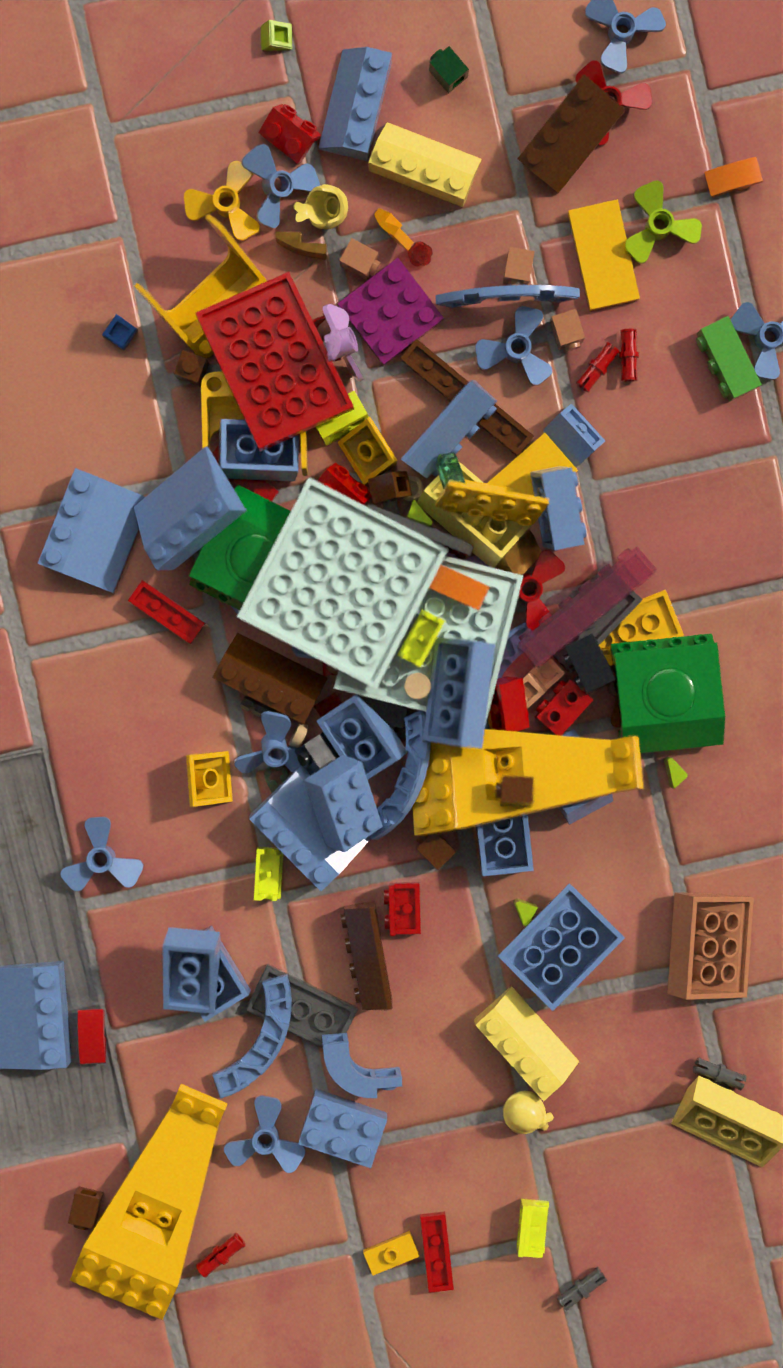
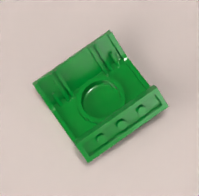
M237 485L234 491L246 511L202 547L189 574L191 577L189 585L218 599L222 603L241 610L291 511Z
M712 634L611 644L610 652L616 672L621 730H618V739L630 736L638 737L640 753L724 745L725 708L718 643L714 642Z

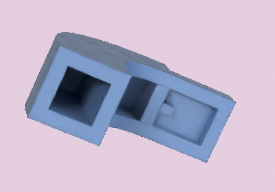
M347 1033L322 1035L326 1068L332 1079L345 1091L363 1098H377V1089L379 1088L393 1090L396 1087H402L400 1067L363 1068L356 1064L349 1054Z

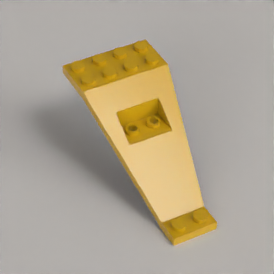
M484 729L482 748L431 742L426 776L419 795L413 804L414 835L425 836L466 829L620 792L643 789L639 738L630 736L614 740ZM502 776L534 777L532 807L500 806V798H496V783H501Z
M183 1084L180 1085L169 1110L86 1239L70 1281L163 1320L181 1279L219 1123L228 1103Z

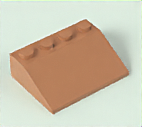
M674 893L668 994L686 1000L747 998L754 897L710 893Z

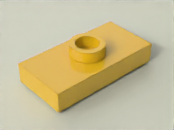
M410 1231L363 1250L373 1276L420 1257Z

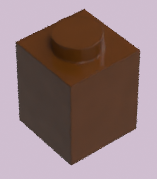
M182 350L174 375L179 380L201 387V382L206 375L209 362L207 358Z
M407 471L389 472L368 479L373 504L389 503L412 496Z
M502 776L501 783H496V798H500V806L532 807L534 777Z
M439 833L419 836L416 839L419 843L416 849L437 870L456 853L455 849Z
M79 1186L74 1194L68 1223L73 1224L75 1228L80 1230L93 1229L97 1222L103 1192Z

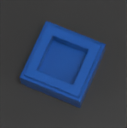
M116 314L102 335L124 351L138 332V329Z

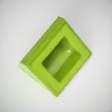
M518 898L514 899L513 902L523 926H527L538 907L536 904Z

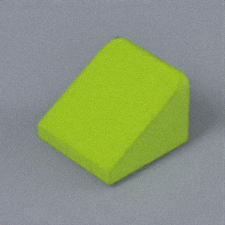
M268 20L262 24L261 49L265 51L292 50V24Z
M413 500L407 519L430 528L433 523L418 503Z
M666 757L664 762L669 785L675 789L688 777V774L673 758Z

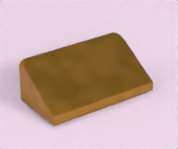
M528 530L500 560L496 567L499 570L523 575L538 559L541 552L533 533Z

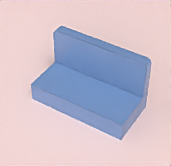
M573 404L565 408L543 429V432L549 436L575 467H578L605 442L604 438Z

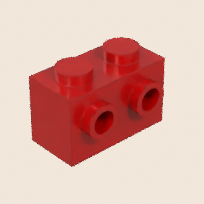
M505 676L497 679L488 712L490 730L517 732L529 728V713L523 678Z
M568 679L566 682L561 680L552 690L555 695L549 701L544 699L535 709L538 712L535 718L557 736H562L593 701L571 679Z

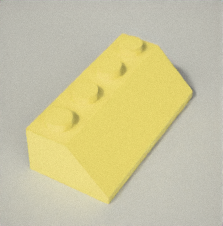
M387 122L377 139L370 157L369 171L463 207L482 159Z
M454 458L423 491L417 503L455 538L473 545L472 552L486 565L495 568L532 524L520 525L515 521H497L487 516L474 517L465 512H447L443 508L435 507L436 500L448 481L462 483L465 479L483 483Z
M512 986L474 1019L478 1029L543 1101L566 1081L579 1063V1060Z
M698 1076L688 1087L672 1120L673 1125L760 1167H763L783 1148L782 1115L701 1076Z

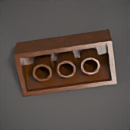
M583 75L517 159L555 191L560 193L626 110L586 75Z
M237 633L212 677L303 724L306 723L328 679L240 633Z
M375 901L345 906V913H340L343 929L348 928L349 938H345L347 954L352 953L354 963H349L351 977L352 979L357 978L358 988H354L356 1003H361L362 1010L393 1009Z

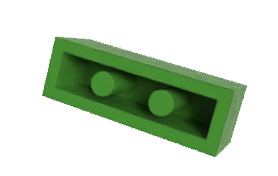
M729 316L699 330L697 333L698 338H696L697 345L702 352L705 351L709 359L707 361L708 368L713 375H717L720 381L718 387L724 398L727 397L729 402L762 385Z

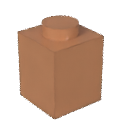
M351 238L339 260L340 267L365 280L368 279L370 274L373 276L376 274L381 263L378 261L379 252Z
M509 247L503 283H508V285H528L535 251Z
M573 309L552 316L550 325L558 350L565 348L566 352L580 348V343H583L585 335L577 310Z

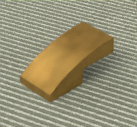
M275 232L277 243L284 248L302 256L327 260L326 244L302 243L301 232Z

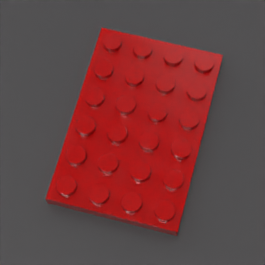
M289 272L195 313L259 451H263L354 410V405L333 362L328 361V351Z

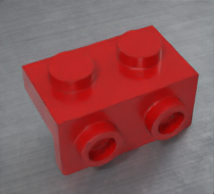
M280 104L272 108L258 133L299 164L303 161L314 141L319 140L321 134L316 131L317 127L308 120H302L297 116L294 108L286 104Z
M337 463L328 467L317 480V482L362 505L372 498L368 488L364 484L357 482L349 475V471L345 467Z
M420 882L389 883V889H384V905H389V915H385V930H390V937L398 934H421Z

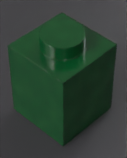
M450 46L445 50H437L431 56L429 71L448 94L468 78V67Z

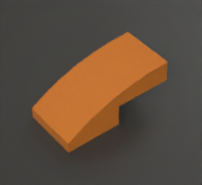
M757 157L736 161L704 172L712 198L736 189L740 191L763 182Z
M440 565L429 586L431 590L478 611L490 588L443 565Z

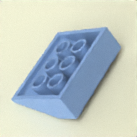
M204 447L134 506L144 549L156 570L176 569L246 511L208 447Z
M75 468L38 564L114 593L139 531L134 506L142 501L145 496Z
M300 765L249 815V819L322 891L343 871L371 837L368 836L345 853L325 844L304 780L310 777V774L306 768Z
M569 883L498 957L553 1011L625 937Z
M64 961L0 966V1069L45 1070L67 1068L72 1062Z

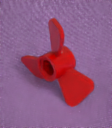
M597 60L590 61L576 75V83L583 75H586L605 93L614 97L620 106L647 110L652 105L651 89L646 83H640L622 93L614 86H607L602 66ZM609 132L598 144L599 146H604L607 144L609 139Z
M550 550L540 552L532 574L522 575L523 579L519 596L526 601V626L530 630L542 628L552 621V614L540 600L543 592L542 583L565 571L564 562ZM528 581L534 582L535 590L530 594L523 593V585Z

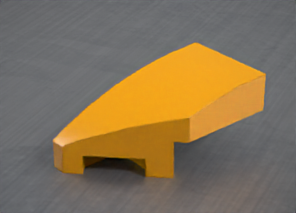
M378 208L374 215L379 225L398 245L409 250L414 242L401 229L403 225L392 213Z

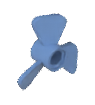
M591 0L585 10V15L589 20L610 27L608 36L611 42L601 56V64L618 74L626 71V45L631 42L634 33L661 32L666 26L660 9L655 7L646 10L636 18L629 12L618 13L613 0ZM624 25L628 28V32L621 33L616 27Z
M265 144L257 145L242 158L241 164L243 168L263 179L262 189L267 198L259 208L256 217L259 223L267 227L276 228L280 223V197L290 195L293 189L311 192L314 187L320 186L316 171L310 164H302L291 173L282 170L277 171L271 151ZM276 178H279L282 183L280 191L276 190L274 186Z
M743 303L730 320L736 332L755 336V344L761 350L754 366L757 376L759 378L775 380L780 375L775 348L783 342V321L781 323L771 321L765 324L751 303ZM765 331H771L775 335V342H769L765 339Z
M526 306L519 307L515 312V334L511 335L506 343L486 339L479 340L475 346L479 368L487 370L507 358L513 363H522L527 378L532 385H540L550 377L552 367L530 353L531 341L529 336L543 319L542 311ZM519 342L524 346L525 351L521 354H516L512 351L511 345Z
M265 711L261 714L262 723L267 733L261 739L262 750L237 757L234 760V765L240 772L249 773L263 762L271 767H279L285 764L293 773L300 766V763L294 752L298 748L287 746L285 736L291 727L290 719L284 714Z
M107 817L88 818L85 821V829L94 849L88 853L85 862L63 868L61 870L62 879L72 890L80 891L86 886L94 872L103 873L109 870L123 886L127 888L134 886L143 870V862L139 859L116 858L113 849L106 846L111 829L110 819ZM98 852L106 855V865H99L96 862L95 856Z
M257 1096L254 1104L260 1125L255 1129L253 1138L226 1143L224 1153L234 1166H241L255 1152L262 1155L272 1153L283 1170L287 1173H292L297 1169L305 1156V1147L297 1142L279 1139V1132L274 1124L281 1111L282 1104L280 1100L269 1096ZM268 1134L271 1136L272 1142L264 1144L259 1140V1136Z

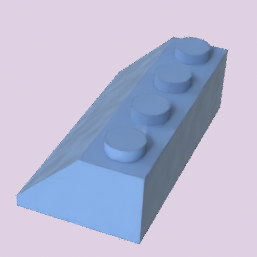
M370 47L343 49L319 150L368 161L392 65V53Z
M471 380L401 459L424 477L428 478L431 475L436 477L445 467L443 461L448 456L453 458L462 449L460 442L465 437L470 439L479 430L480 427L477 426V423L483 417L487 420L496 411L497 408L494 404L497 400L477 381Z
M436 638L423 740L456 746L482 748L495 644L451 638Z

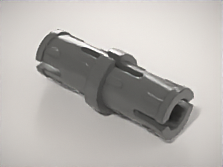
M700 1057L696 1059L695 1064L703 1066L704 1069L693 1066V1073L711 1078L717 1084L724 1083L740 1091L743 1089L745 1084L735 1081V1079L746 1082L747 1077L745 1074L729 1070L723 1064L716 1065Z
M596 1267L595 1270L583 1279L575 1280V1285L557 1296V1298L567 1311L582 1298L587 1299L590 1297L589 1293L604 1282H607V1279L600 1268Z

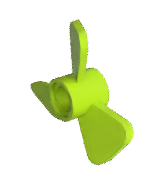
M658 180L639 187L634 193L635 201L649 216L645 224V230L629 237L625 243L626 251L639 264L647 261L655 240H662L669 233L690 244L698 243L701 237L702 223L698 219L674 221L672 213L663 209L664 187L662 182ZM657 219L662 220L666 228L663 230L657 229L653 221Z

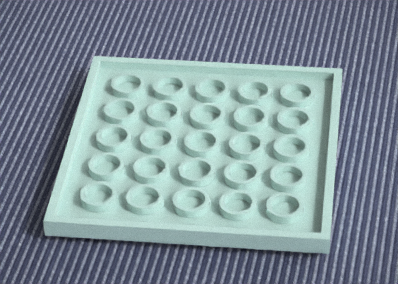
M308 478L237 617L377 689L448 549Z
M445 556L441 565L490 587L480 610L478 611L428 588L377 689L341 670L338 671L334 688L426 712L428 695L421 699H414L406 693L404 686L406 679L414 673L424 674L429 680L431 679L435 642L421 667L397 656L420 611L426 610L430 614L445 620L437 637L495 644L486 713L487 720L523 576Z

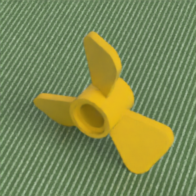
M233 161L228 166L226 186L216 189L213 195L195 189L186 190L184 193V204L188 219L197 221L217 211L222 217L230 219L236 239L244 241L260 231V225L255 219L240 209V200L237 194L254 174L243 168L240 161ZM225 197L233 199V203L228 207L220 205L221 200Z

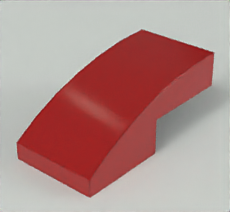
M104 1009L78 1010V1047L81 1065L106 1063Z

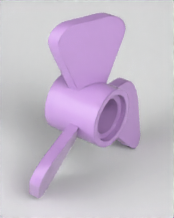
M332 304L323 306V313L331 328V333L324 336L328 351V361L343 357L352 376L358 382L364 380L351 356L352 353L358 352V344L353 330L348 327V313L344 309Z

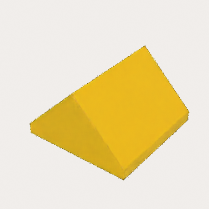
M371 417L365 419L337 442L364 485L369 483V478L379 476L397 465L396 457Z
M229 751L186 755L190 807L232 802Z

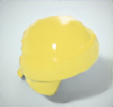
M329 184L314 187L309 193L305 204L300 202L294 204L293 207L298 212L295 220L301 222L309 219L312 225L319 229H333L340 225L347 216V197L339 188Z
M519 1091L512 1094L506 1100L503 1107V1118L506 1125L518 1134L532 1133L537 1129L546 1131L549 1127L548 1122L554 1118L551 1112L546 1113L542 1100L532 1091Z

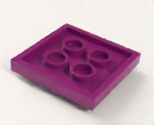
M396 258L338 303V307L348 313L350 323L383 366L412 345L416 339H420L444 320L442 314L399 258Z

